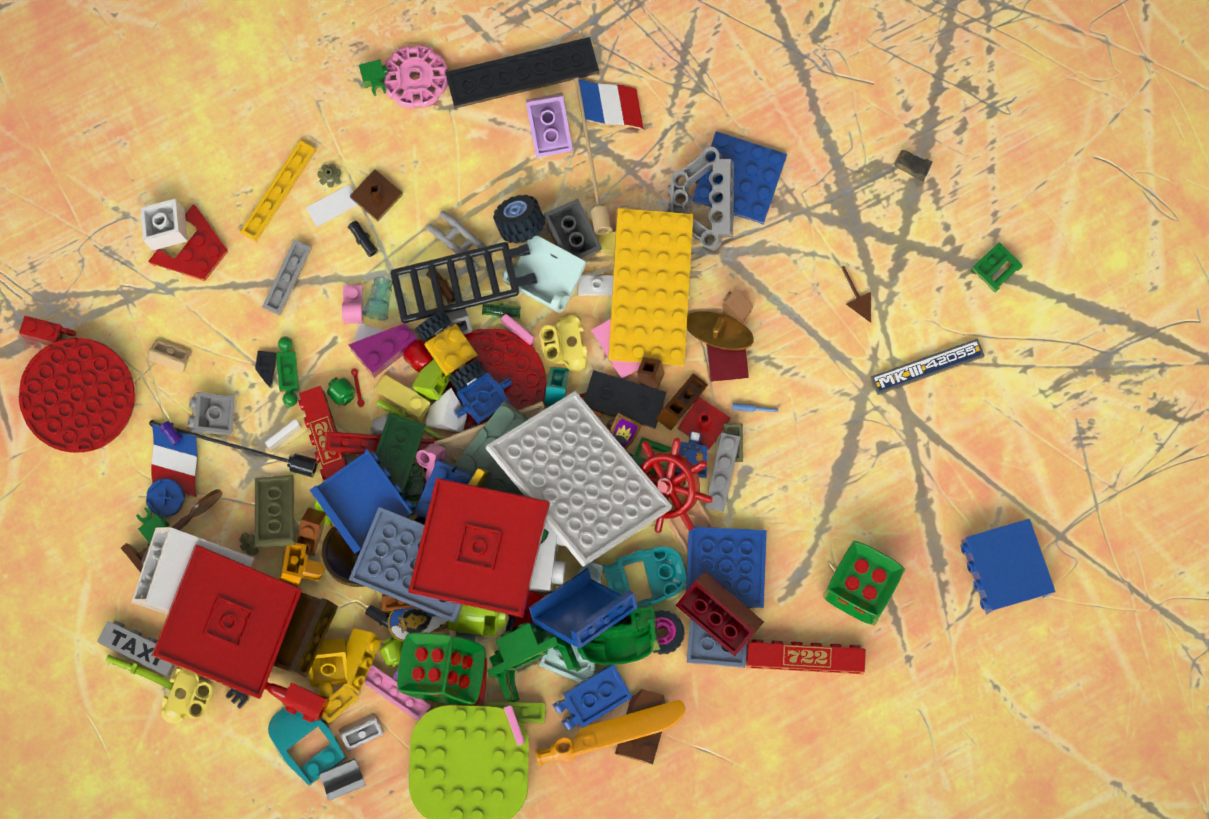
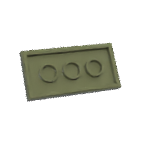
M294 476L255 478V547L295 545Z

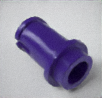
M168 420L160 426V432L164 433L172 445L175 446L183 438L173 427L174 423H170Z

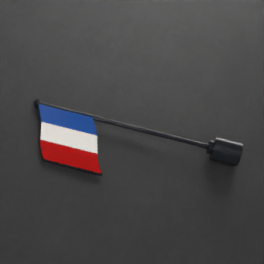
M154 420L149 422V425L153 428L154 442L151 464L152 482L154 483L159 479L174 480L181 485L185 494L197 497L195 478L198 459L196 437L286 462L287 467H290V472L313 478L317 469L318 462L315 458L295 453L289 459L179 428L175 429L183 440L173 446L166 435L160 432L162 424L154 422Z

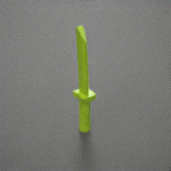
M380 398L375 404L389 413L413 420L406 416L405 410L401 412ZM425 427L424 431L437 439L444 438Z
M109 654L105 662L112 663L120 668L122 667L133 675L138 674L169 690L173 687L174 683L139 667L137 663L130 664Z

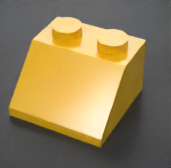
M346 638L323 640L309 671L311 687H318L323 681L330 682L332 685L347 683Z

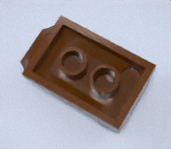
M641 689L630 699L626 715L665 704L664 695ZM662 732L620 743L617 745L615 755L653 765Z

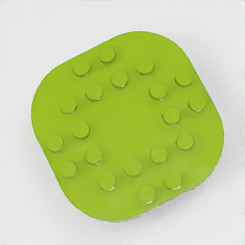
M446 705L432 709L422 716L412 732L409 764L410 797L419 813L427 819H511L522 808L528 793L529 738L522 722L516 717L525 741L524 744L518 746L503 708Z

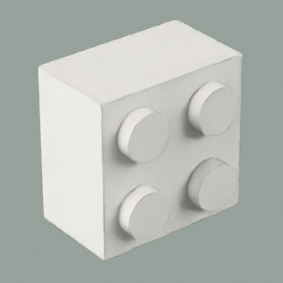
M176 198L140 208L143 241L152 250L188 241L185 208Z

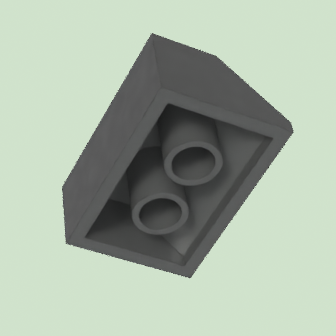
M579 199L544 213L546 226L555 245L585 261L602 250Z

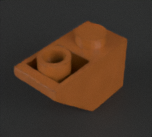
M309 507L301 519L297 543L307 545L305 553L314 556L324 528L326 513Z

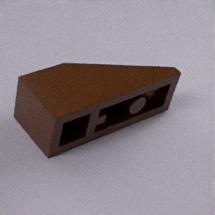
M693 373L663 408L656 420L671 431L703 393L708 384Z

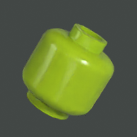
M390 637L382 642L383 646L379 649V653L386 665L395 667L399 665L403 642Z

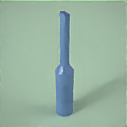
M733 402L732 410L778 413V409L756 407L754 404Z

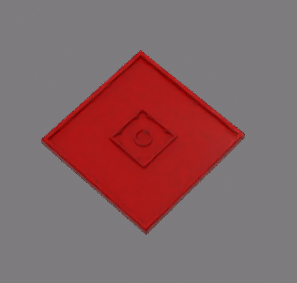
M436 478L408 593L523 618L550 502Z
M195 545L151 656L254 698L261 699L303 589L202 546Z

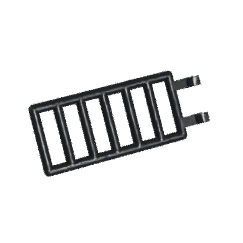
M502 242L392 269L390 274L401 322L408 323L429 318L441 310L449 313L518 296L520 286L537 284L535 273L516 278L512 258L531 255L528 244L509 249L508 243ZM501 250L511 290L503 292L499 290L491 253ZM484 255L493 293L481 297L473 257ZM464 259L474 299L466 301L462 299L454 262ZM447 264L455 298L454 304L444 306L436 266ZM419 270H429L437 308L430 310L425 308L417 273ZM410 273L418 307L417 313L407 315L399 275Z

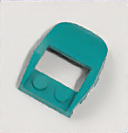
M661 546L647 550L640 549L632 554L618 558L615 563L608 566L606 564L603 565L608 587L622 595L630 590L623 566L643 561L653 597L637 601V608L647 607L675 596L682 591L686 584V571L681 556L670 547Z
M285 706L271 718L268 726L269 738L283 762L301 777L308 786H311L320 779L319 773L337 766L347 757L342 752L339 742L325 720L321 718L319 721L314 720L313 723L302 719L304 714L296 712L294 715L285 711ZM319 727L331 744L299 768L287 750Z

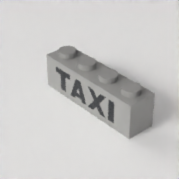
M116 620L113 623L107 621L97 640L99 644L170 677L175 665L151 656L157 642L156 639L149 637L147 640L141 637L142 633L135 629L128 631L124 629V624Z

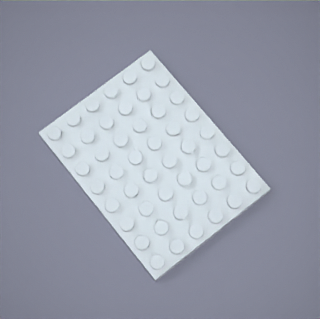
M576 391L499 437L486 447V450L524 496L550 502L546 519L547 524L583 567L672 508L668 500Z

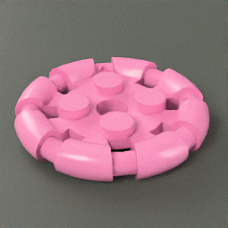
M418 44L412 47L407 45L392 53L393 56L386 60L385 64L388 75L385 76L386 79L382 83L386 87V94L390 99L397 101L396 104L409 109L420 106L425 108L438 101V97L444 94L448 85L445 73L448 71V67L443 57L433 52L434 49ZM410 54H417V57H410ZM428 58L432 59L429 64L425 61ZM398 60L403 62L400 66L395 64ZM418 72L420 77L417 80H412L410 74ZM433 72H439V76H434ZM396 75L397 80H391V77ZM431 86L436 88L432 93L429 91ZM400 88L404 92L402 95L397 93L400 90ZM420 94L421 99L413 100V95Z

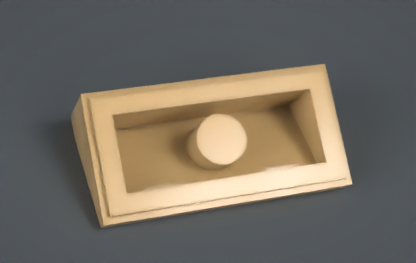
M156 339L149 350L148 360L183 373L192 351Z

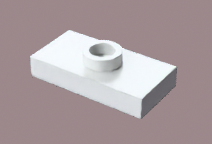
M613 275L580 276L578 296L612 295Z

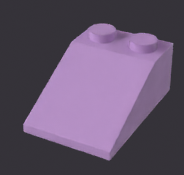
M563 93L526 99L536 158L573 151Z

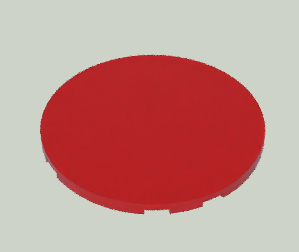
M497 328L477 329L471 333L464 334L477 354L474 359L465 365L478 359L480 364L485 366L484 370L486 371V365L496 366L504 363H514L517 382H512V385L518 384V394H512L510 392L512 385L508 386V393L511 396H519V400H510V404L514 408L519 410L540 401L544 402L547 386L546 373L542 360L531 345L510 331ZM502 366L498 370V377L500 380H505L500 376V371L504 368H507L511 371L509 379L513 377V371L509 366ZM449 381L443 394L446 393L450 388H452L453 392L456 395L457 390L453 386L451 381ZM456 395L457 399L459 400L460 404H461L462 407H463L462 402L460 401V399H459L458 396ZM466 413L467 418L464 430L478 425L474 418Z
M67 338L46 346L30 360L20 380L19 406L30 431L46 445L70 453L90 452L108 445L125 429L134 410L135 386L128 366L111 348L91 339Z

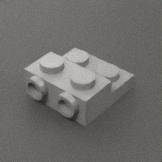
M202 392L195 393L194 397H191L189 401L192 416L188 418V427H191V432L209 435L211 433L231 435L235 397Z

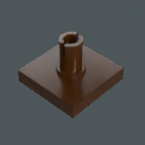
M374 169L350 195V199L379 222L403 196V193Z

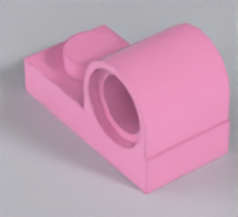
M343 285L342 318L344 324H363L362 285Z
M429 444L417 452V462L420 466L427 469L425 473V486L437 460H445L447 448L436 444Z

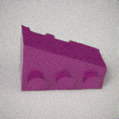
M404 323L348 344V346L366 370L375 378L402 357L405 349L418 339Z

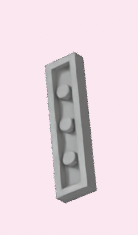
M293 240L262 306L264 310L281 316L312 250L310 246Z
M721 433L708 495L712 496L713 501L706 503L705 508L724 512L740 436Z

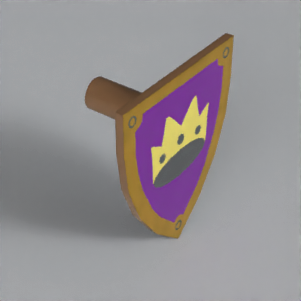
M620 413L617 414L614 421L609 420L607 422V426L611 428L610 433L625 450L635 440L642 427L638 422Z

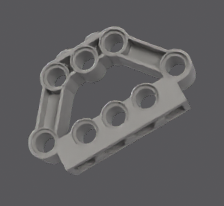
M710 146L706 147L701 155L685 168L677 170L672 174L671 185H668V195L671 196V203H668V212L690 214L688 213V208L692 204V197L689 195V188L713 168L709 175V181L713 185L712 191L709 194L712 209L708 215L709 220L712 222V230H708L693 218L692 234L700 240L704 247L714 251L720 248L722 237H733L734 162L731 159H723L721 152L715 147ZM715 153V160L709 162V155ZM718 176H723V181L720 184H716L715 179ZM686 177V182L683 185H679V179ZM719 194H722V201L716 203L715 197ZM685 195L686 200L679 204L678 198ZM722 213V219L715 221L716 214ZM715 236V241L712 244H707L708 237Z

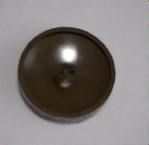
M333 526L327 533L322 545V558L327 571L341 584L351 587H366L349 580L360 552L354 554L340 532Z

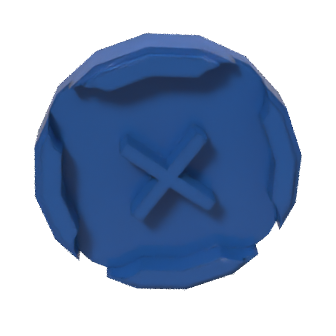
M159 479L151 484L146 493V504L150 511L157 516L171 517L177 514L184 505V491L181 485L174 480Z

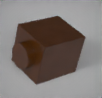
M643 357L637 371L640 384L659 389L665 374L661 360Z

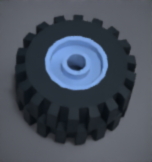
M525 194L522 196H512L508 200H504L502 204L497 206L493 215L501 237L508 243H523L526 240H531L539 234V231L543 230L545 225V218L538 201L533 196Z

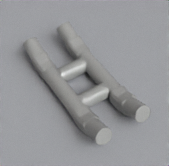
M444 210L440 212L439 216L453 227L446 235L432 224L426 227L430 233L442 241L455 254L467 251L472 245L477 249L486 247L480 239L475 237L456 218ZM459 232L467 239L461 247L452 241ZM473 259L475 271H477L480 266Z

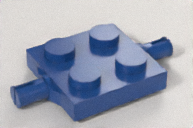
M487 372L457 391L456 395L462 402L463 407L455 411V415L459 419L468 413L479 425L493 416L504 401L510 404V401L504 394V389L512 385L511 380L506 378L498 383Z

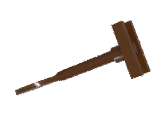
M216 489L208 493L192 507L187 516L181 518L171 528L183 529L192 518L210 509L221 498L222 491ZM125 543L121 547L122 551L141 573L143 568L142 558L147 548H143L138 553L132 545Z

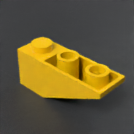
M353 628L346 645L347 685L355 692L360 693L382 640L373 632Z

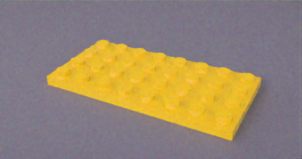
M617 209L608 361L641 363L643 357L661 360L662 365L684 366L693 214Z

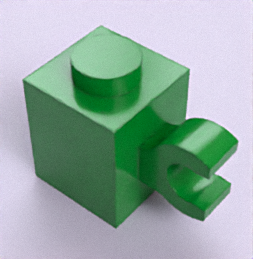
M380 59L360 64L359 69L364 87L372 86L374 96H377V88H381L383 93L386 94V87L382 83L386 79L385 76L388 75L386 64L382 65Z
M144 508L147 512L145 518H142L139 514L136 515L137 519L143 523L138 530L151 543L155 528L169 527L170 524L164 517L159 518L157 515L152 517L151 511L148 508Z

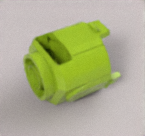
M463 605L456 623L448 622V630L458 631L461 634L493 637L497 634V628L504 629L506 614Z

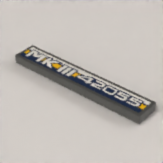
M975 339L871 376V381L876 394L880 395L984 358L985 355L979 340Z

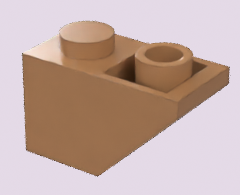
M736 288L733 292L729 291L723 299V313L743 324L752 312L753 305Z

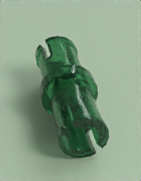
M500 303V305L483 304L482 315L499 316V318H502L507 314L510 317L520 319L521 306H507L504 303Z

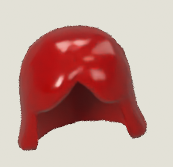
M421 339L413 342L405 349L403 354L404 360L418 373L434 360L424 345L428 340L423 342Z

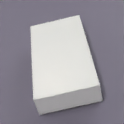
M296 419L292 420L265 441L268 449L272 452L301 429L300 424Z

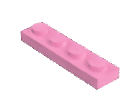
M372 665L369 669L365 685L417 721L429 712L432 707L421 699L399 692L397 682Z

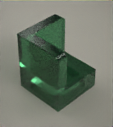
M409 476L404 490L406 499L409 501L420 500L425 489L426 480L424 476Z

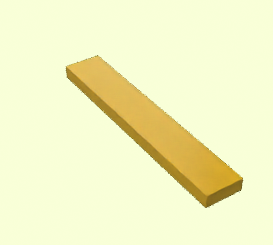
M301 139L299 140L240 230V234L257 243L317 151L315 147Z

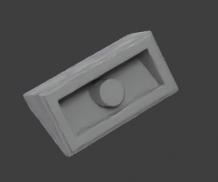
M374 713L339 729L341 738L348 751L383 735V731Z

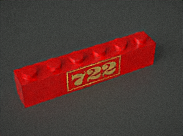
M320 385L300 392L301 400H298L301 411H305L306 417L303 419L306 427L310 428L312 433L309 435L311 444L315 445L317 449L314 454L317 462H321L323 468L320 469L323 480H327L348 465L344 453L325 452V433L327 431L337 432L325 391Z
M753 639L752 642L747 644L746 668L862 675L865 673L866 649L861 648V645H849V648L842 647L841 644H830V647L822 646V643H810L809 646L797 641H793L791 644H783V641L773 640L771 643H763L764 640Z

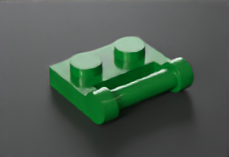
M999 242L972 267V270L996 293L1000 286L1014 272L1023 268V266ZM1008 261L1011 266L994 281L991 276Z

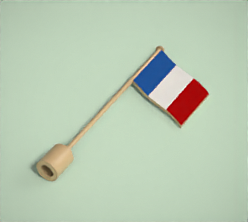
M575 78L573 81L576 82L597 203L590 211L593 230L597 235H604L610 233L613 228L609 208L600 204L586 121L603 125L629 126L644 131L637 89L632 87L597 84Z

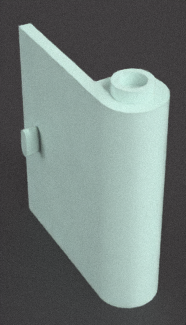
M538 235L534 236L533 239L528 240L526 243L531 255L520 256L517 265L514 266L516 278L535 273L537 284L520 286L519 291L560 313L566 308L587 262ZM505 269L503 272V282L510 286L507 270Z

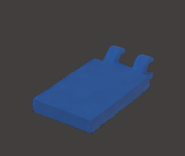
M608 665L563 692L562 695L565 699L555 702L552 706L558 714L568 709L571 716L562 720V723L567 730H570L577 724L582 728L631 699L632 696L616 667Z

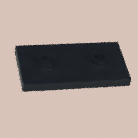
M593 370L584 402L593 411L613 417L620 413L641 425L656 429L658 422L656 418L661 412L666 392Z

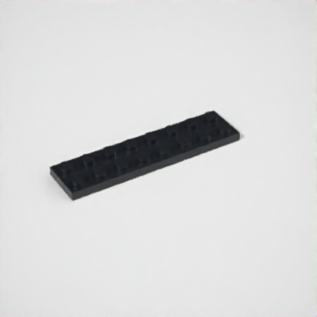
M587 37L445 73L454 109L570 81L575 78L599 74V68L591 39Z

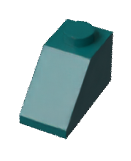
M550 367L546 386L545 406L550 407L566 397L569 369Z

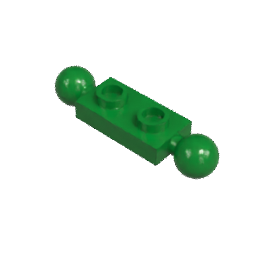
M284 336L278 340V347L282 353H276L279 391L286 392L282 398L284 405L293 407L298 401L297 395L293 391L299 390L296 352H290V349L293 347L292 339Z

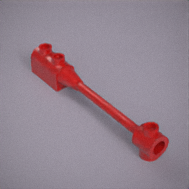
M269 682L265 686V690L286 706L285 711L294 715L296 712L304 714L302 719L311 723L314 720L319 721L330 701L294 683H290L288 688Z

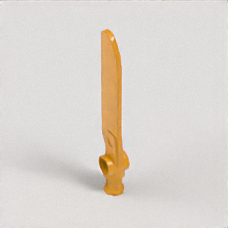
M675 700L585 726L579 730L573 739L563 737L558 739L555 744H551L549 748L535 749L538 764L543 766V763L554 760L555 762H571L576 756L662 732L674 726L683 718L686 713V707L681 700Z

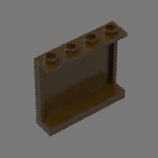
M301 592L273 666L306 678L339 606L327 599H319Z

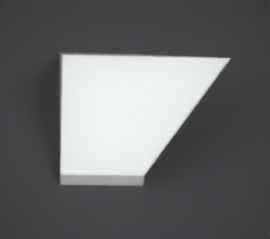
M452 388L444 393L439 401H435L429 407L426 426L453 432L464 430L467 414L459 419L454 412L460 409L462 405Z

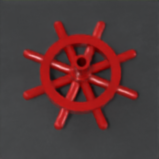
M680 438L673 440L671 452H663L656 455L647 441H643L641 444L648 459L640 468L667 500L670 497L676 508L669 510L656 519L654 528L656 533L662 531L664 519H672L679 516L686 528L692 530L694 525L687 512L695 506L697 500L706 503L713 501L712 496L700 492V481L697 472L707 467V461L702 460L693 466L688 459L680 455ZM661 461L669 462L666 474L659 463ZM676 465L683 471L677 476L674 475ZM652 467L656 471L659 478L649 475ZM686 481H688L689 488L683 487ZM676 493L687 496L683 505Z

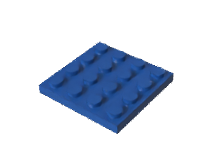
M716 131L711 147H715L720 151L723 159H731L734 162V215L764 225L787 154ZM710 154L708 161H714L716 154ZM713 168L699 179L692 202L711 208L712 203L709 201V194L712 191L713 185L709 181V175ZM718 176L715 179V183L720 184L723 181V176ZM717 195L715 197V202H721L723 199V195Z
M694 527L692 530H689L686 592L695 580L706 571L748 608H764L767 530Z

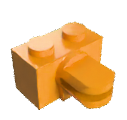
M300 543L286 545L283 552L279 580L298 587L301 578L319 581L324 572V565L321 562L307 560L308 555H305L307 545Z

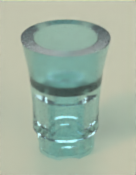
M384 277L374 279L367 303L362 312L364 316L379 321L388 320L389 303L392 293L391 287L393 284L391 280Z

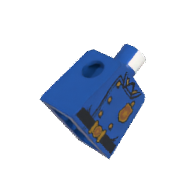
M690 432L689 442H681L679 454L688 459L694 466L702 460L707 461V446L700 445V433ZM676 465L674 473H682L683 471ZM707 467L697 472L698 477L707 478Z

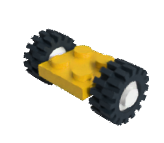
M441 310L422 322L415 330L423 342L429 340L424 345L446 376L459 369V371L449 377L453 386L459 391L486 371L478 359L465 365L474 359L477 354L457 324L443 331L452 322L444 310Z

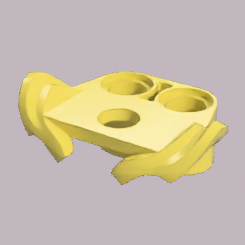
M576 314L561 317L555 326H544L540 331L543 354L547 360L554 364H565L569 370L579 372L586 366L587 345L582 344L580 332L584 331ZM554 331L553 338L547 339L548 333ZM570 337L577 338V344L574 347H570L567 344ZM557 350V355L551 358V352Z
M179 667L170 678L169 682L174 684L169 697L164 695L162 699V718L172 724L180 723L184 718L197 719L203 716L213 691L209 683L200 679V675ZM200 686L207 687V696L202 697L198 694ZM183 688L186 691L184 699L180 700L175 697L176 689ZM193 704H198L201 707L199 715L191 713L190 709Z

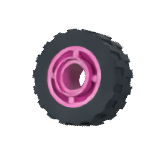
M668 610L655 611L657 629L665 628L668 630V633L664 637L659 636L661 650H654L653 653L667 655L670 652L676 651L681 646V642L684 639L683 624L676 614Z

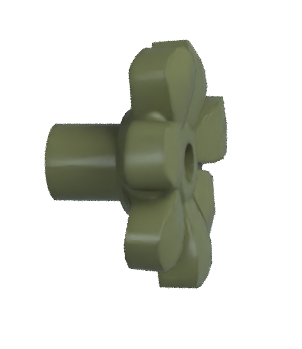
M325 164L321 167L322 171L317 173L318 178H321L320 184L325 185L327 183L328 188L334 186L333 182L336 184L340 182L338 176H341V170L336 169L335 164H330L329 168Z
M247 532L241 534L239 537V541L242 543L240 545L241 550H246L248 555H256L259 552V547H255V536L253 534L249 536Z

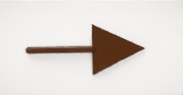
M842 266L841 269L856 297L855 300L846 305L871 323V292L860 297L845 266Z

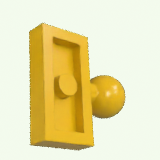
M327 681L321 682L317 688L319 695L330 700L323 714L324 719L329 724L359 700V697L347 683L335 693H333L332 684Z

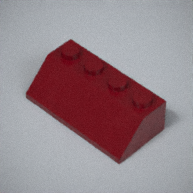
M706 571L695 580L676 604L682 612L734 656L739 653L764 623L761 618Z

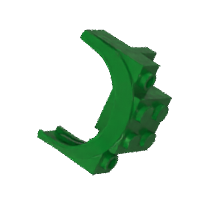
M654 606L637 608L580 649L577 648L582 659L602 665H619L641 660L649 656L654 650H661Z
M527 622L519 625L518 629L513 632L507 631L501 634V638L496 640L499 650L494 652L495 655L489 657L493 667L487 671L489 677L498 679L505 700L516 702L520 699L515 684V670L547 655L548 649L559 650L567 670L573 669L578 672L581 670V667L570 643L535 624Z

